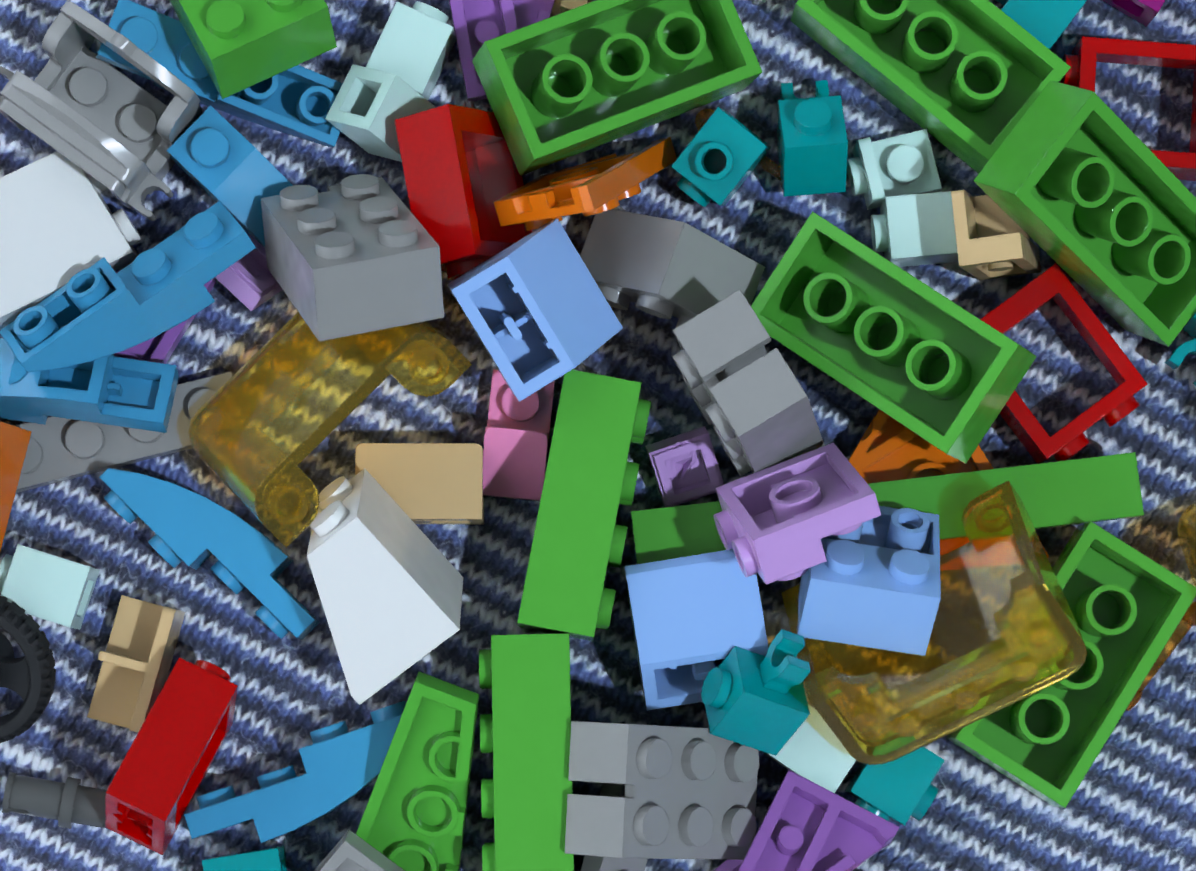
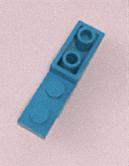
M118 0L108 26L128 38L138 48L190 87L197 94L201 104L211 105L214 109L279 132L328 147H335L340 130L325 118L343 83L297 65L222 99L180 21L130 0ZM101 43L96 56L97 59L154 81ZM154 81V83H153L154 86H157V87H159V88H162V89L166 90L164 87H162L161 85H159L157 82Z
M218 201L206 211L193 216L186 225L155 247L139 254L131 264L118 273L113 270L105 258H102L88 269L76 273L60 289L37 305L21 312L13 322L0 330V334L27 372L60 369L91 362L124 351L162 334L214 303L215 300L204 284L256 247L221 201Z
M0 338V418L46 425L47 417L52 416L167 433L179 379L176 365L115 357L112 354L91 362L60 369L27 372L4 338Z
M108 468L99 477L111 489L103 497L107 503L129 524L139 517L155 533L148 543L173 568H176L184 561L189 567L197 570L213 554L218 561L210 569L235 594H238L246 587L263 604L255 614L281 639L290 631L296 638L303 640L320 623L276 579L294 560L267 536L236 514L200 494L174 483L144 474Z
M406 701L370 712L373 724L349 732L346 721L310 732L313 744L299 749L306 771L304 775L297 777L294 766L291 765L258 776L259 790L236 797L232 785L196 797L200 809L184 814L191 838H198L253 819L260 842L263 843L299 829L332 812L377 779Z

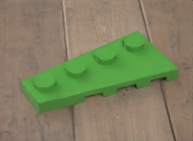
M419 671L356 835L405 871H460L479 694Z

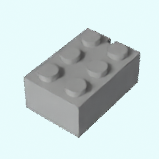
M356 174L342 179L341 184L328 186L327 192L319 193L317 188L310 185H293L282 189L279 193L280 195L261 198L267 268L319 342L444 318L440 246L382 177Z
M741 290L673 329L682 350L672 357L682 373L681 376L691 392V397L708 425L713 423V428L722 442L721 445L740 476L750 471L752 473L761 471L825 446L808 396L779 350L775 348L769 353L766 352L764 345L771 342V338Z
M571 721L568 781L625 784V796L568 794L565 853L637 859L744 860L756 834L759 750L712 735L709 728Z

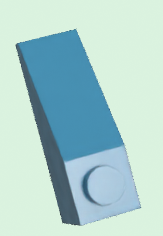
M210 105L167 149V152L181 170L216 203L221 201L236 221L265 248L261 198L280 195L279 193L282 189L293 185Z

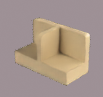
M966 190L951 191L959 267L979 280L1041 272L1039 248L1030 241V236L988 195L973 197Z
M360 443L356 446L355 475L365 468L415 524L484 525L483 448L480 444Z
M121 595L106 651L100 650L97 660L103 662L87 715L88 718L125 727L133 732H139L167 680L186 612Z

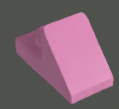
M493 369L488 421L484 434L483 496L532 501L541 500L547 465L555 380L519 402L499 370Z

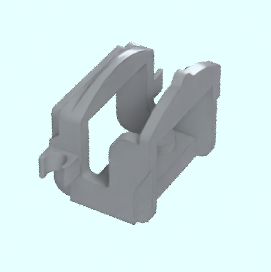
M67 0L43 38L42 48L50 59L34 81L18 70L14 74L0 66V74L9 80L0 92L2 95L0 96V113L19 130H29L106 186L122 205L128 209L133 208L145 218L154 221L156 216L152 211L145 208V198L148 194L151 196L154 191H162L169 198L173 197V192L162 182L163 178L175 164L167 149L202 115L203 109L199 104L200 99L190 87L138 48L128 38L116 32L70 0ZM95 38L175 95L169 105L166 106L107 62L97 59V55L89 50Z

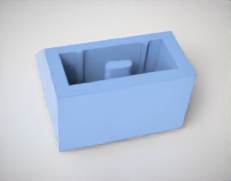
M558 218L553 219L447 284L519 402L577 367L623 329Z
M879 506L881 516L863 522L857 530L845 535H830L821 539L827 561L808 568L806 573L801 576L798 596L797 634L809 639L925 656L941 599L939 515L924 513L911 508L898 509Z
M733 549L624 566L636 655L647 711L702 702L701 691L707 674L713 668L719 667L734 646L766 656L769 648L757 574L747 578L744 576Z

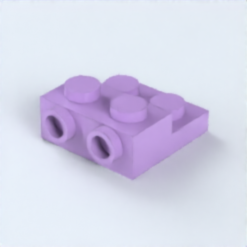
M831 443L716 487L722 511L713 515L724 547L727 551L733 549L744 576L747 578L758 573L767 585L777 580L788 581L796 579L806 573L808 568L826 562L827 559L821 542L822 538L830 535L838 536L857 530L863 522L881 516L875 492L838 447Z

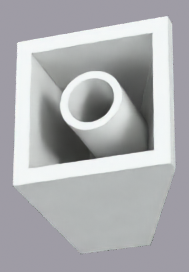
M58 151L0 178V330L13 322L21 312L37 305L67 284L76 273L88 269L102 258H105L113 270L116 271L122 270L131 264L138 256L133 245L141 241L142 238L123 208L112 214L100 194L108 188Z
M365 468L349 481L344 476L335 479L317 496L314 520L310 525L312 530L307 551V559L350 694L359 705L460 630L464 578Z

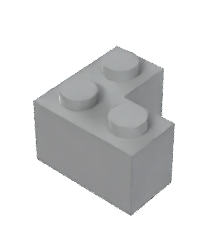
M615 209L595 214L580 255L611 307L628 310L630 302H636L635 307L648 314L664 319H671L672 315L678 318L676 328L738 290L742 291L751 306L765 268L685 222Z

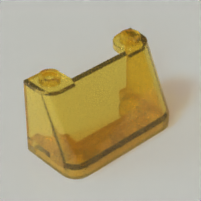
M297 312L197 410L190 421L188 430L190 445L216 476L287 548L311 524L317 515L320 503L317 488L311 479L297 466L390 374L401 386L413 394L428 397L440 394L449 388L472 364L428 321L319 342L299 312Z
M1006 481L980 494L969 502L963 511L962 523L970 542L940 557L941 599L925 656L804 638L805 647L797 654V658L810 664L811 672L803 681L807 698L849 754L858 762L877 765L894 761L1068 678L1084 664L1087 650L1077 622L1025 506L1010 481ZM800 584L781 593L790 630L797 634Z

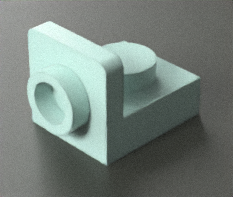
M927 129L871 142L870 137L859 139L852 150L854 158L847 159V175L854 196L864 195L867 210L880 207L885 197L934 193L940 192L942 189Z

